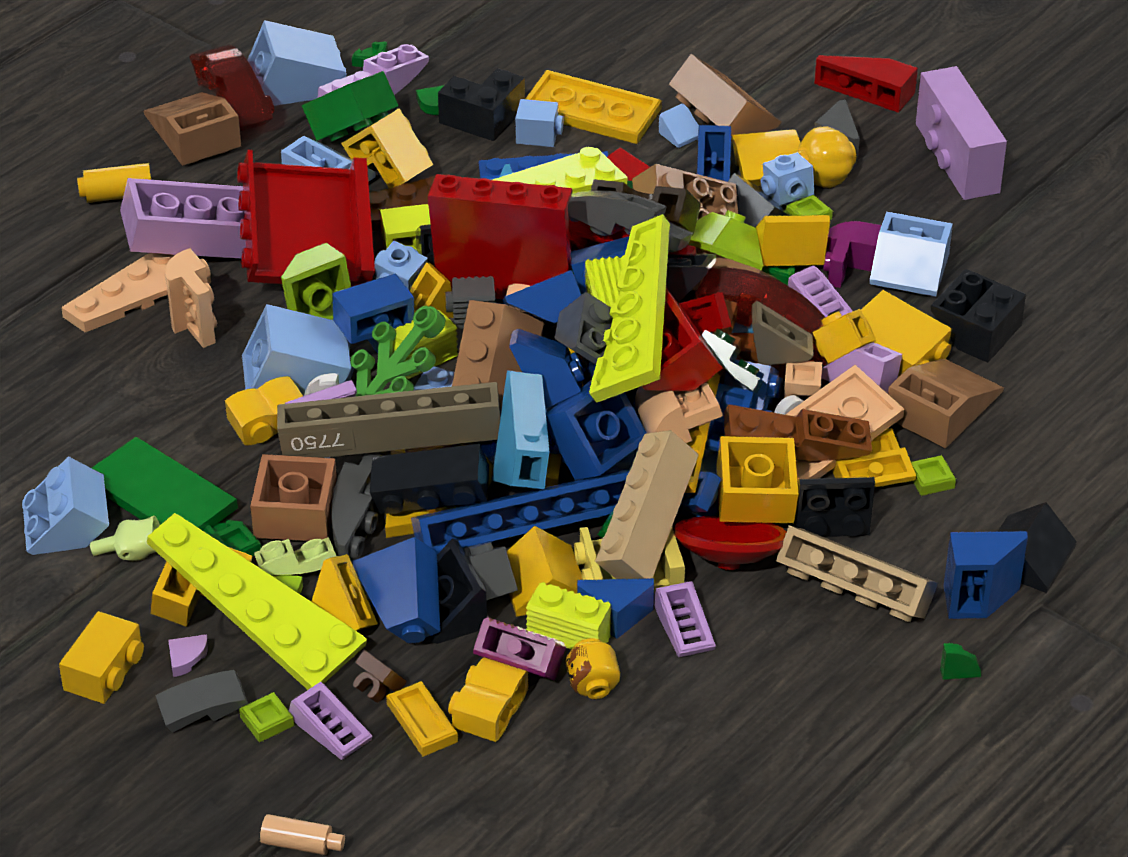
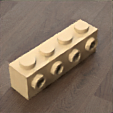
M671 430L644 434L643 439L639 443L631 470L626 477L619 501L614 508L607 532L601 541V547L595 562L616 579L653 578L699 456L696 451Z
M789 526L783 546L776 559L777 562L789 566L787 573L804 580H808L810 575L823 580L821 583L823 588L842 594L844 589L857 594L856 601L876 608L878 603L891 607L890 615L911 622L912 617L925 619L938 585L937 582L793 526Z

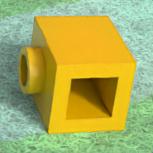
M860 309L843 316L840 311L835 312L821 320L823 327L812 332L816 339V348L820 355L826 358L828 364L876 340Z

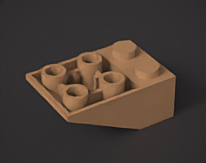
M201 92L144 110L146 118L182 166L241 147L238 114L225 98Z
M654 164L632 179L634 190L648 194L654 193L655 186L687 189L701 203L697 220L711 212L725 216L726 211L729 210L738 214L737 190L734 183L659 164Z
M940 359L909 367L889 386L888 395L904 408V416L896 424L947 448L1003 392L1004 387L947 359Z

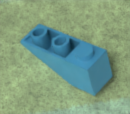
M507 370L492 480L510 486L545 489L549 442L542 375Z

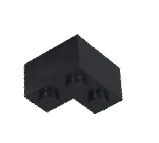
M498 68L482 85L453 76L438 92L439 123L495 141L516 118L520 99H525V77Z

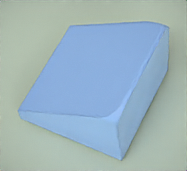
M685 104L675 106L659 115V133L677 148L698 139L699 125Z

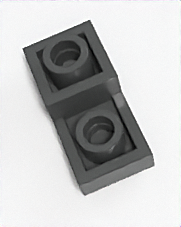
M235 670L222 671L195 678L155 695L165 725L172 733L205 715L216 721L248 704L238 673Z

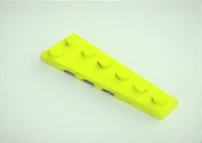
M585 147L580 150V153L492 180L547 186L555 185L572 188L573 193L591 191L593 179L624 182L627 185L628 177L598 148Z
M663 214L634 225L631 228L622 263L623 268L617 282V288L620 290L619 297L615 303H612L609 313L613 317L611 328L604 332L603 341L606 342L604 355L597 359L589 394L597 403L660 379L670 223Z
M174 513L147 536V544L307 690L319 682L326 683L366 646L367 639L362 634L178 514Z

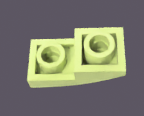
M329 537L322 540L312 539L301 546V549L296 551L293 550L289 539L284 541L275 540L265 544L260 551L254 553L259 568L272 575L314 572L321 570L324 560L336 557Z

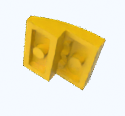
M796 130L732 135L736 166L740 168L741 177L756 186H761L764 162L774 160L780 155H790L798 151L800 140Z
M892 428L886 429L871 440L872 452L870 455L836 460L835 467L832 469L835 478L874 477L875 487L916 480V473L906 448L899 447Z

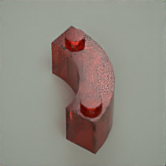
M228 44L189 56L198 85H205L209 90L217 89L216 96L225 98L238 114L240 131L267 124L273 119L274 105L269 95L265 96L252 67L235 46Z
M711 268L696 292L697 298L723 292L725 300L737 303L736 323L747 327L752 324V305L756 300L812 335V332L823 327L821 320L826 318L815 305L798 291L774 278L749 270ZM813 335V357L809 361L822 362V365H826L827 360L818 352L815 345L816 339Z

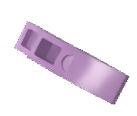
M408 44L401 45L387 52H381L364 60L363 71H358L353 75L336 79L331 83L318 87L317 98L381 71H384L395 95L409 84L427 65L429 56L418 51L415 46Z

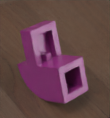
M849 221L839 223L829 229L823 270L829 272L828 280L833 287L841 288L848 267L872 271L878 236L882 225Z

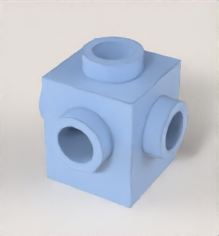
M798 152L790 155H780L774 160L764 162L763 177H761L763 192L779 205H788L796 200L814 195L813 165Z
M394 240L386 250L380 251L375 258L376 279L396 273L407 289L410 290L425 263L428 262V258L419 254L413 247L404 246Z

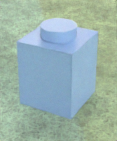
M520 99L515 118L516 144L554 147L556 136L562 135L564 116L558 115V102Z

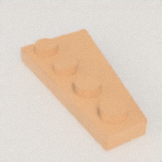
M161 253L146 254L62 306L63 318L86 333L125 317V311L141 308L144 310L154 306L155 299L168 295L165 268L168 261L174 255ZM211 277L208 278V284L211 283Z

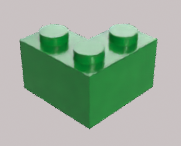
M384 71L347 84L301 106L316 140L318 141L329 136L332 142L348 135L347 128L353 126L354 131L374 124L389 115L387 111L399 105Z

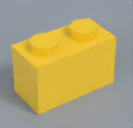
M98 611L59 663L63 690L105 704L113 691H117L121 687L124 677L131 666L137 664L142 657L144 644L141 642L139 624Z

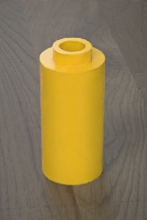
M149 163L83 170L84 177L77 178L79 196L86 197L87 203L123 199L128 178L151 180Z

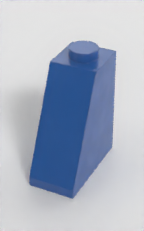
M413 537L353 561L356 574L388 631L407 643H418L423 641L425 637L440 632L437 552L416 537Z

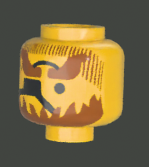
M589 638L579 641L566 656V667L570 685L576 693L582 696H588L591 699L603 698L620 681V670L615 651L611 645L599 639Z

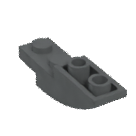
M583 191L572 193L568 204V217L570 221H581L590 225L591 231L602 236L612 235L622 230L623 227H625L624 231L630 235L632 226L659 215H664L667 206L633 194L616 191ZM670 223L668 252H677L688 246L693 233Z
M386 451L365 453L359 465L345 462L334 488L332 499L334 550L336 556L348 554L352 563L354 559L361 557L367 535L373 534L377 526L378 514L374 512V501L370 495L372 457L385 456Z

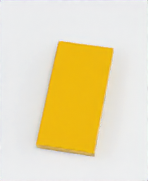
M550 70L545 71L525 98L526 100L558 102V115L564 116V125L634 144L639 143L662 109V100Z

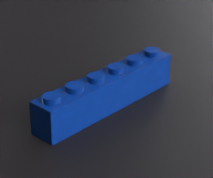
M620 470L596 477L545 487V489L531 490L487 500L486 502H478L412 517L411 522L414 536L438 554L452 538L458 540L461 547L465 548L526 534L534 526L543 530L609 515L619 501L630 470Z

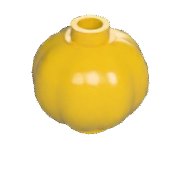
M828 126L813 128L799 144L798 151L795 152H798L813 165L814 185L822 188L836 187L847 178L856 162V150L853 143L849 141L845 134Z

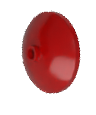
M702 516L679 521L675 525L674 534L683 546L699 557L718 562L717 566L719 568L735 570L740 568V564L755 563L780 551L787 531L772 523L720 522L719 516Z

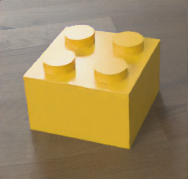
M720 436L716 465L717 476L722 478L718 486L720 522L794 523L799 495L794 438Z

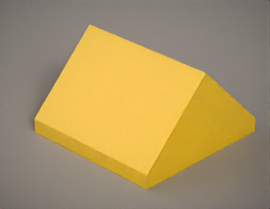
M830 215L764 216L755 227L763 266L824 265Z
M534 526L507 550L518 589L509 593L516 617L526 615L527 604L539 583L545 582L546 585L559 586L561 590L566 588L568 592L574 591L577 594V580H582V574L570 544Z

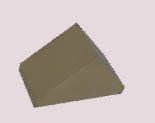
M756 300L752 305V329L758 364L774 365L809 361L813 357V335Z

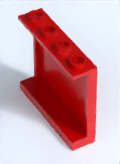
M247 150L244 163L238 164L237 181L238 183H243V191L239 193L238 207L239 211H244V219L240 223V239L246 240V248L242 249L241 266L242 268H247L248 282L282 284L281 276L296 254L324 243H328L345 256L351 287L372 281L375 273L367 158L354 157L350 169L257 163L253 162V150Z
M436 174L428 193L435 268L450 281L451 291L452 279L455 277L458 279L464 277L466 279L476 276L479 278L482 276L486 278L492 276L494 277L495 299H504L509 285L525 284L532 286L572 270L568 204L573 193L572 188Z

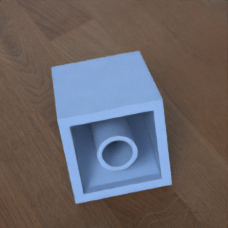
M264 20L243 73L253 106L263 108L314 100L318 96V87L331 83L336 79L345 78L346 68L343 66L340 50L337 48L334 36Z
M266 304L242 354L245 390L258 389L261 385L272 379L289 376L304 396L308 384L314 378L323 374H338L339 384L350 381L354 370L350 363V342L334 320Z

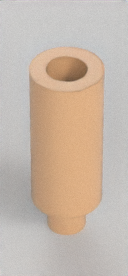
M266 814L261 827L260 842L266 845L327 855L329 849L343 850L345 835L332 833V826Z

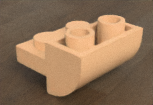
M189 248L174 255L168 261L165 268L171 326L175 334L188 329L200 345L205 348L216 343L214 328H217V320L212 312L211 305L214 301V293L208 284V278H210L211 273L207 262L203 258L199 259L192 249Z
M707 382L700 385L694 391L644 390L640 386L635 395L636 411L647 433L671 430L685 443L692 441L688 429L705 425L711 420L723 416L720 405Z

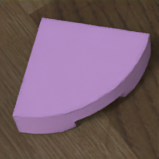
M207 634L168 640L173 677L190 672L193 665L200 661L201 658H205L208 652Z

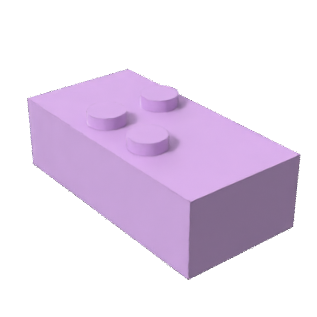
M957 66L921 72L916 126L925 138L928 149L932 150L937 157L940 168L946 171L963 200L1000 193L1007 144L1006 139Z
M128 178L120 212L130 252L176 255L183 250L191 248L197 256L241 259L242 249L246 248V240L240 239V223L244 219V211H239L238 207L239 193L243 191V186Z

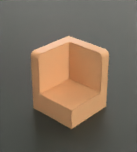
M803 361L786 363L784 398L790 395L810 397L819 391L821 387L822 362Z

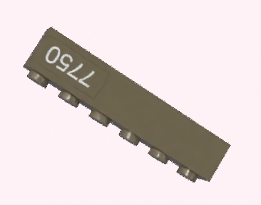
M497 382L279 404L277 405V430L282 455L318 458L339 457L497 440L501 417Z

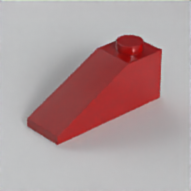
M819 55L816 58L814 84L899 113L915 94L918 68L890 58Z

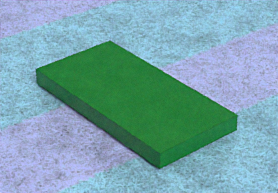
M138 437L133 438L92 467V469L104 475L106 498L140 520L156 516L161 525L176 513L204 531L208 525L211 527L215 526L238 509L235 497Z

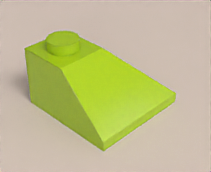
M727 210L725 216L711 212L697 220L694 234L691 236L688 245L759 270L763 268L757 230L755 227L744 223L745 216Z
M328 243L296 254L281 276L287 309L333 320L332 293L351 287L345 256Z

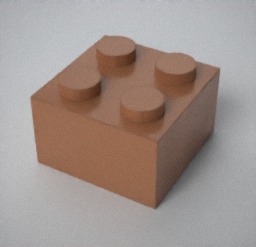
M262 454L250 506L253 535L256 538L300 541L322 540L329 537L332 522V499L337 482L335 458Z

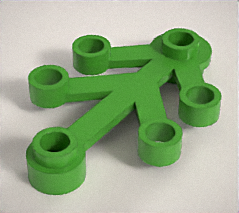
M422 306L417 309L413 315L414 327L394 353L393 341L396 337V330L385 321L378 323L372 331V337L379 343L377 375L371 382V369L375 364V359L371 354L361 349L354 353L350 361L351 366L357 370L356 396L413 391V383L405 376L419 371H429L434 366L436 357L427 348L421 347L413 353L410 360H405L423 336L433 338L443 330L445 326L444 315L432 306ZM388 382H391L389 388L383 390Z

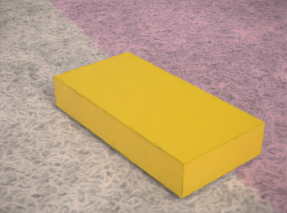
M422 681L386 695L388 707L422 757L458 742L457 731Z

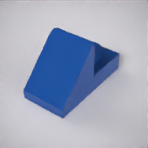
M700 472L696 492L684 493L677 513L691 518L716 516L719 509L718 486L722 478L712 472Z

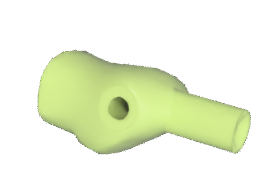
M156 516L143 520H124L119 523L114 536L90 542L91 552L93 556L116 551L118 557L123 560H144L149 554L156 552L147 544V536L160 526Z

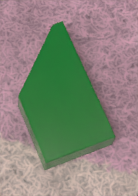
M227 520L226 523H217L213 527L210 525L205 527V533L227 547L252 556L261 549V543L242 521Z

